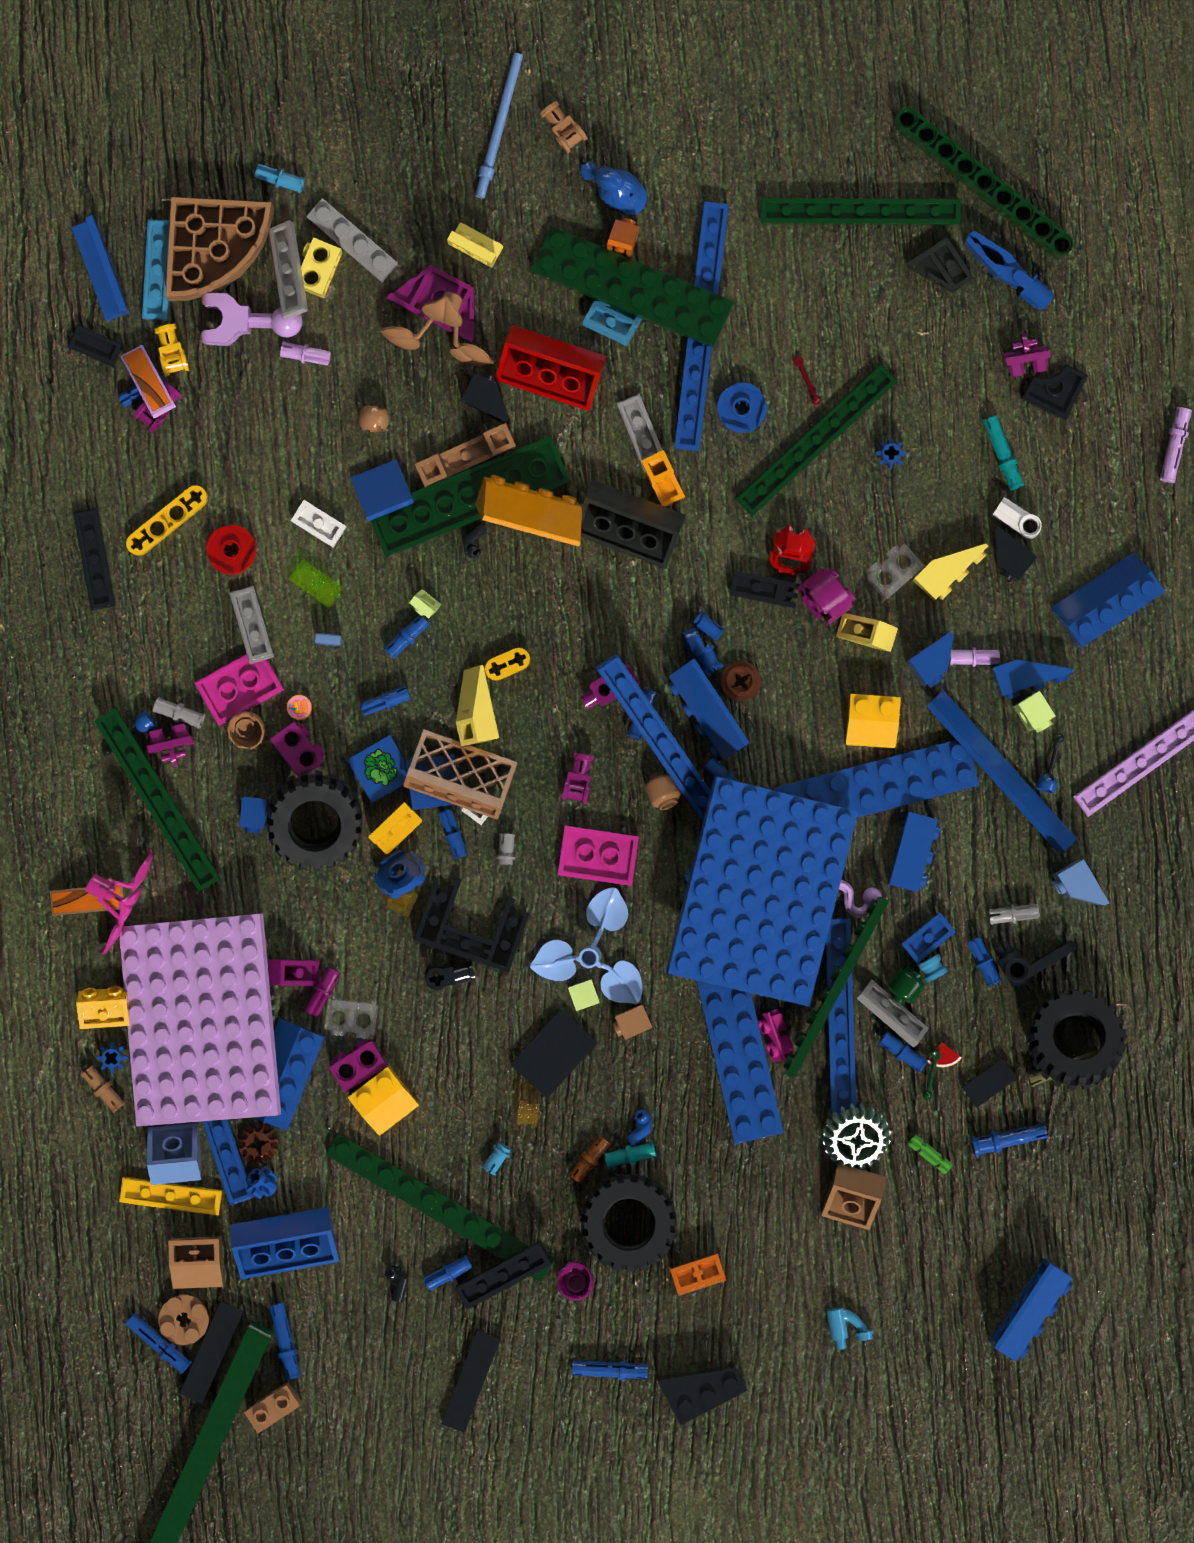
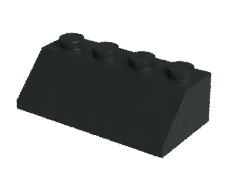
M592 480L582 505L581 537L666 569L686 515Z

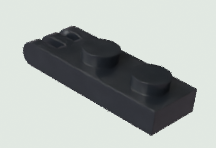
M734 570L729 595L795 609L796 603L787 602V597L797 599L798 594L789 592V588L797 589L800 584Z

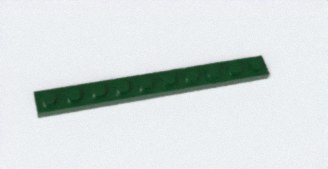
M341 1133L337 1135L326 1154L502 1260L530 1246ZM552 1265L531 1275V1277L542 1283Z

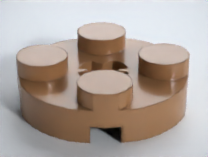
M179 1294L170 1298L162 1306L158 1321L162 1335L169 1341L179 1345H188L195 1343L205 1334L209 1326L210 1317L206 1306L200 1298L191 1294ZM182 1312L187 1313V1318L191 1319L190 1324L186 1323V1326H181L180 1321L177 1320L178 1314L182 1316Z

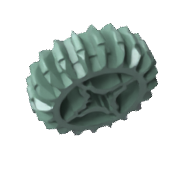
M851 1103L848 1110L841 1106L840 1114L833 1111V1119H827V1127L823 1128L824 1137L822 1138L823 1144L826 1146V1153L831 1154V1159L834 1162L838 1160L841 1167L848 1163L851 1169L855 1164H858L861 1170L863 1163L872 1166V1159L880 1161V1153H886V1145H890L888 1137L890 1136V1129L887 1127V1120L882 1118L881 1112H875L872 1106L865 1110V1106L862 1103L858 1108H855L854 1104ZM863 1123L872 1126L876 1132H870V1129L864 1128ZM837 1140L842 1141L844 1144H848L850 1149H846L839 1145Z

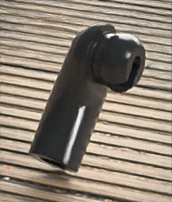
M480 521L463 538L464 552L467 557L473 559L480 556L479 538L487 531V528Z
M397 1266L388 1267L385 1270V1277L394 1286L391 1300L403 1303L408 1286V1278L401 1268Z

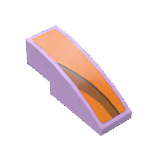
M143 345L120 356L153 418L176 407Z

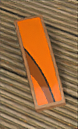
M113 885L116 888L114 893L125 899V888ZM86 887L50 891L52 916L108 910L97 901V897L85 891ZM111 898L108 901L105 899L114 910L120 909L118 900Z

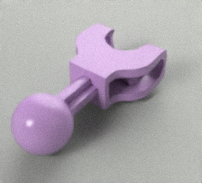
M205 293L202 295V303L208 308L221 310L223 316L221 324L216 329L201 332L200 342L206 345L229 346L241 335L251 334V328H272L277 335L287 338L296 335L302 327L301 314L285 319L282 317L281 307L277 308L273 314L252 313V309L249 306H240L227 293Z

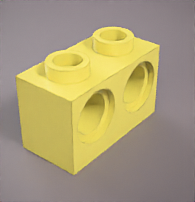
M314 237L311 243H306L302 253L305 259L301 266L306 292L321 298L325 297L343 253L341 248ZM325 250L328 253L327 258L324 261L315 260L314 256L317 251ZM309 273H316L318 280L314 284H307L305 277Z

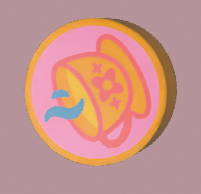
M295 695L287 703V712L296 720H304L312 712V703L303 695Z

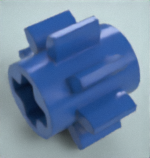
M892 438L889 439L887 445L880 442L879 446L882 448V451L875 452V456L881 457L879 466L884 463L888 464L889 470L892 469L894 463L901 466L903 463L899 458L907 454V452H901L900 447L903 443L894 444ZM889 448H892V451L897 453L892 460H889V456L884 454Z
M114 1042L110 1043V1049L104 1046L100 1047L104 1053L102 1056L96 1057V1059L103 1062L101 1070L109 1067L111 1074L115 1073L116 1066L123 1070L125 1066L122 1062L129 1058V1056L122 1053L125 1047L115 1048ZM116 1052V1060L118 1062L109 1063L108 1060L110 1056L108 1055V1053L112 1054Z
M266 1166L262 1170L254 1169L247 1177V1183L249 1184L247 1190L258 1199H261L263 1195L269 1197L277 1189V1182L275 1180L278 1176Z

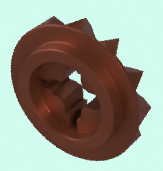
M734 662L727 666L722 673V689L732 700H749L760 689V674L748 662ZM734 672L740 677L750 675L745 682L747 691L742 686L732 688L737 681Z
M250 1125L243 1130L239 1137V1151L244 1159L253 1164L268 1162L275 1156L278 1150L277 1135L267 1125ZM255 1133L259 1140L269 1141L261 1147V1155L256 1147L248 1148V1145L255 1142Z

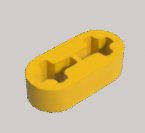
M523 648L512 649L490 659L485 665V673L491 680H502L526 669L530 664V656ZM519 652L520 655L526 656V659L523 660L524 665L519 666L518 663L509 666L508 662L515 658V653ZM494 662L497 665L504 663L507 665V667L500 670L501 675L499 676L489 672L492 669L491 664Z

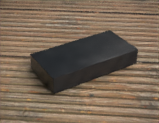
M77 324L67 347L114 368L124 345Z
M1001 1058L963 1085L962 1088L977 1108L1018 1078L1005 1060Z

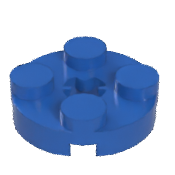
M742 382L728 387L721 393L717 404V413L720 422L727 429L735 433H747L754 431L762 424L767 413V403L763 394L756 386ZM740 401L746 402V407L749 408L748 413L744 412V415L738 414V410L735 409L736 403L740 405Z
M397 850L388 854L379 862L378 866L380 868L377 874L376 872L374 874V880L379 889L393 899L400 898L403 894L421 885L425 880L423 874L424 865L413 851L404 853L403 850ZM401 870L402 873L397 875V872Z

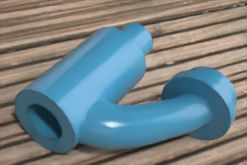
M843 1307L826 1310L831 1340L836 1342L837 1350L847 1348L845 1339L849 1338L846 1321L858 1329V1332H855V1336H858V1341L873 1339L872 1334L874 1330L868 1329L855 1313Z

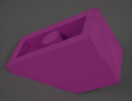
M267 959L269 985L318 986L319 961Z

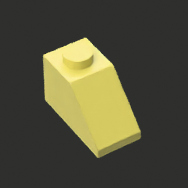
M845 613L842 615L836 637L891 652L898 628L879 620Z

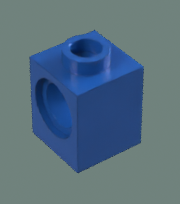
M242 797L239 827H245V832L260 834V829H266L269 800Z

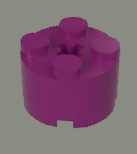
M821 568L797 587L798 592L803 590L804 595L801 598L811 613L817 619L823 617L826 620L823 623L825 626H829L852 608V601L855 600L852 592L848 588L844 589L838 582L840 578L832 568L828 570Z

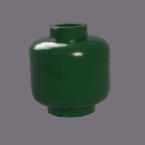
M909 967L898 969L888 983V989L892 992L890 997L901 1005L905 1001L909 1004L914 1003L925 987L922 981L924 977Z

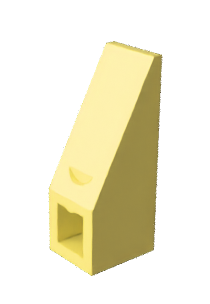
M979 545L932 560L913 581L933 601L938 597L943 600L952 591L949 586L955 580L960 582L969 573L966 568L972 562L977 565L987 555L984 550L988 545Z
M483 665L466 669L463 672L456 717L461 746L483 743L499 738Z

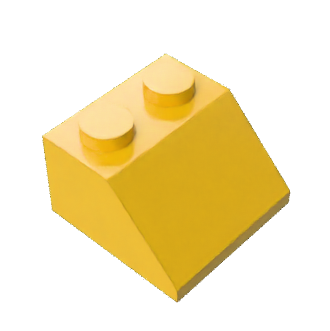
M850 694L848 698L845 745L895 748L901 697Z
M390 1066L386 1067L348 1097L360 1115L379 1136L419 1106L418 1102Z

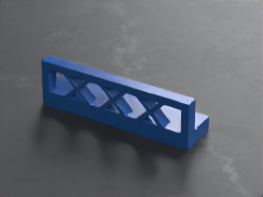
M91 215L85 217L86 222L71 228L105 320L110 321L129 314L130 311L98 224Z

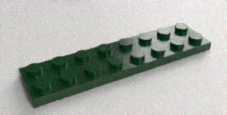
M551 226L531 270L535 275L711 348H715L734 305V301L607 250L604 247Z
M552 436L412 492L411 496L414 503L371 520L385 557L388 558L482 519L475 504L483 477L490 478L491 475H496L506 479L505 482L514 485L515 482L527 484L529 489L538 491L539 488L551 491L570 483Z

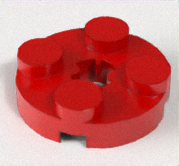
M228 525L216 529L210 535L206 545L207 556L211 565L217 571L226 575H240L248 570L254 563L257 554L256 542L252 535L238 525ZM235 543L238 546L236 548L238 553L236 555L232 554L231 557L225 554L228 552L225 551L226 545L231 546Z

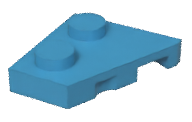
M594 301L583 320V326L628 346L642 319L601 301Z

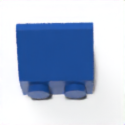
M951 631L906 662L922 687L928 684L931 688L945 678L943 673L948 670L954 637Z

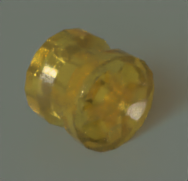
M520 1100L517 1125L526 1123L530 1124L531 1127H537L540 1103L527 1104L526 1101Z

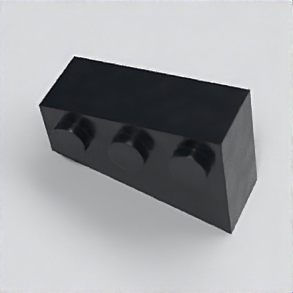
M735 1364L657 1377V1381L680 1426L748 1391Z

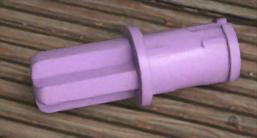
M283 341L280 357L300 360L303 364L311 362L328 365L331 352L311 348L308 344L303 346Z
M973 647L972 650L951 649L950 665H972V667H975L976 665H998L1000 662L998 650H976Z

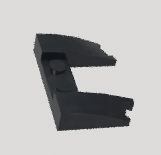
M454 879V885L439 887L438 881H435L414 943L484 965L486 968L509 975L529 913L526 912L522 916L512 906L516 900L509 896L494 940L471 934L447 925L462 880Z

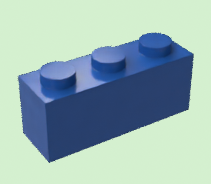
M907 812L888 885L914 892H919L920 888L924 889L928 874L924 873L926 864H931L934 850L930 849L932 840H937L941 826L937 825L938 819Z

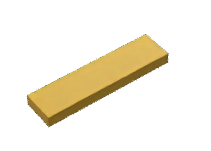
M122 1177L119 1202L218 1216L223 1190L175 1183L151 1185L150 1180Z

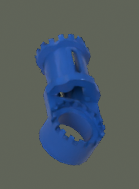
M691 628L681 633V638L688 652L693 653L694 657L698 658L704 674H711L715 670L724 667L717 660L713 651V644L704 647L703 641H701L702 638L699 637L700 634L697 635L698 631H696V628Z

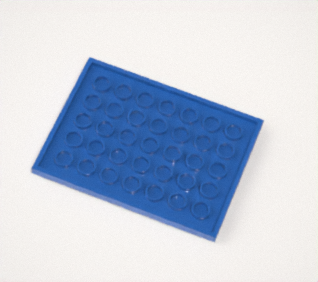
M714 776L666 973L810 1007L858 811Z

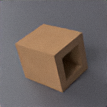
M642 1004L616 1015V1022L612 1023L618 1037L623 1035L625 1040L653 1028Z

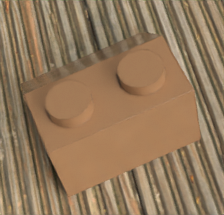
M838 1163L821 1216L870 1230L883 1197L886 1177L854 1167L851 1169L848 1165L841 1167L840 1163Z

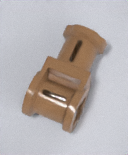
M555 101L548 105L540 113V116L542 118L545 117L553 127L551 130L555 139L568 154L573 146L581 140L585 141L588 138L570 115L567 117L558 107V101Z

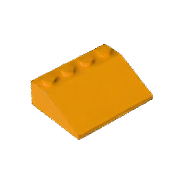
M491 475L490 478L483 477L475 504L482 520L575 546L580 545L582 507L576 498L568 495H563L562 498L553 496L552 491L542 488L534 491L529 489V485L521 482H515L514 485L505 482L506 479L496 475Z

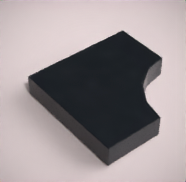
M1065 365L1053 377L1040 378L1032 376L1021 399L1066 421L1088 375Z

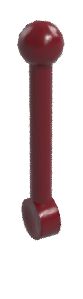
M796 357L794 365L799 367L812 396L811 402L814 405H818L821 402V398L816 395L804 369V360L802 357Z

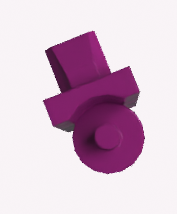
M1026 333L1020 334V342L1012 343V349L1017 351L1002 353L1003 362L1007 365L1012 377L1023 375V363L1032 361L1034 372L1047 371V358L1051 357L1050 350L1047 349L1046 345L1038 346L1037 339L1028 340Z
M185 724L172 726L174 740L165 741L163 729L150 731V745L147 746L148 753L154 754L169 750V753L161 755L162 762L171 760L173 767L179 766V758L186 757L185 749L176 751L175 748L195 744L194 737L190 736Z

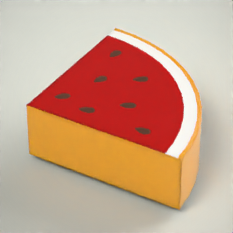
M943 1042L936 1049L941 1052V1058L937 1061L936 1067H949L962 1059ZM931 1056L929 1057L927 1063L932 1065L933 1059Z

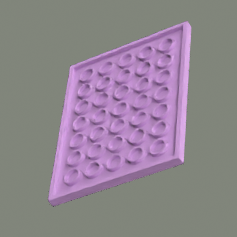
M263 913L123 926L119 938L124 992L128 993L130 1026L127 1027L136 1126L281 1115Z

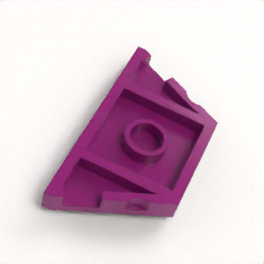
M429 265L416 277L411 278L405 285L388 295L387 300L428 321L429 317L422 311L425 303L442 298L445 292L457 294L463 300L458 312L463 320L462 325L458 329V337L470 343L474 341V287ZM439 321L432 322L454 334V327Z

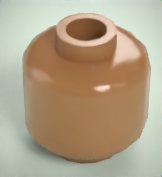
M663 771L656 772L650 776V780L645 785V791L653 807L667 810L678 804L681 791L669 774H664Z

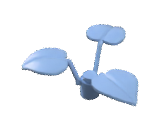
M611 887L599 892L587 907L586 916L589 924L600 926L592 945L585 947L579 956H572V948L567 942L557 939L551 940L541 947L530 964V968L540 976L554 981H564L575 974L576 965L574 960L580 962L585 968H593L595 966L604 968L609 972L605 973L601 979L603 994L615 1002L638 1004L643 989L638 969L632 963L625 960L618 961L613 968L601 963V952L596 947L604 928L609 931L619 930L628 919V908L617 888Z

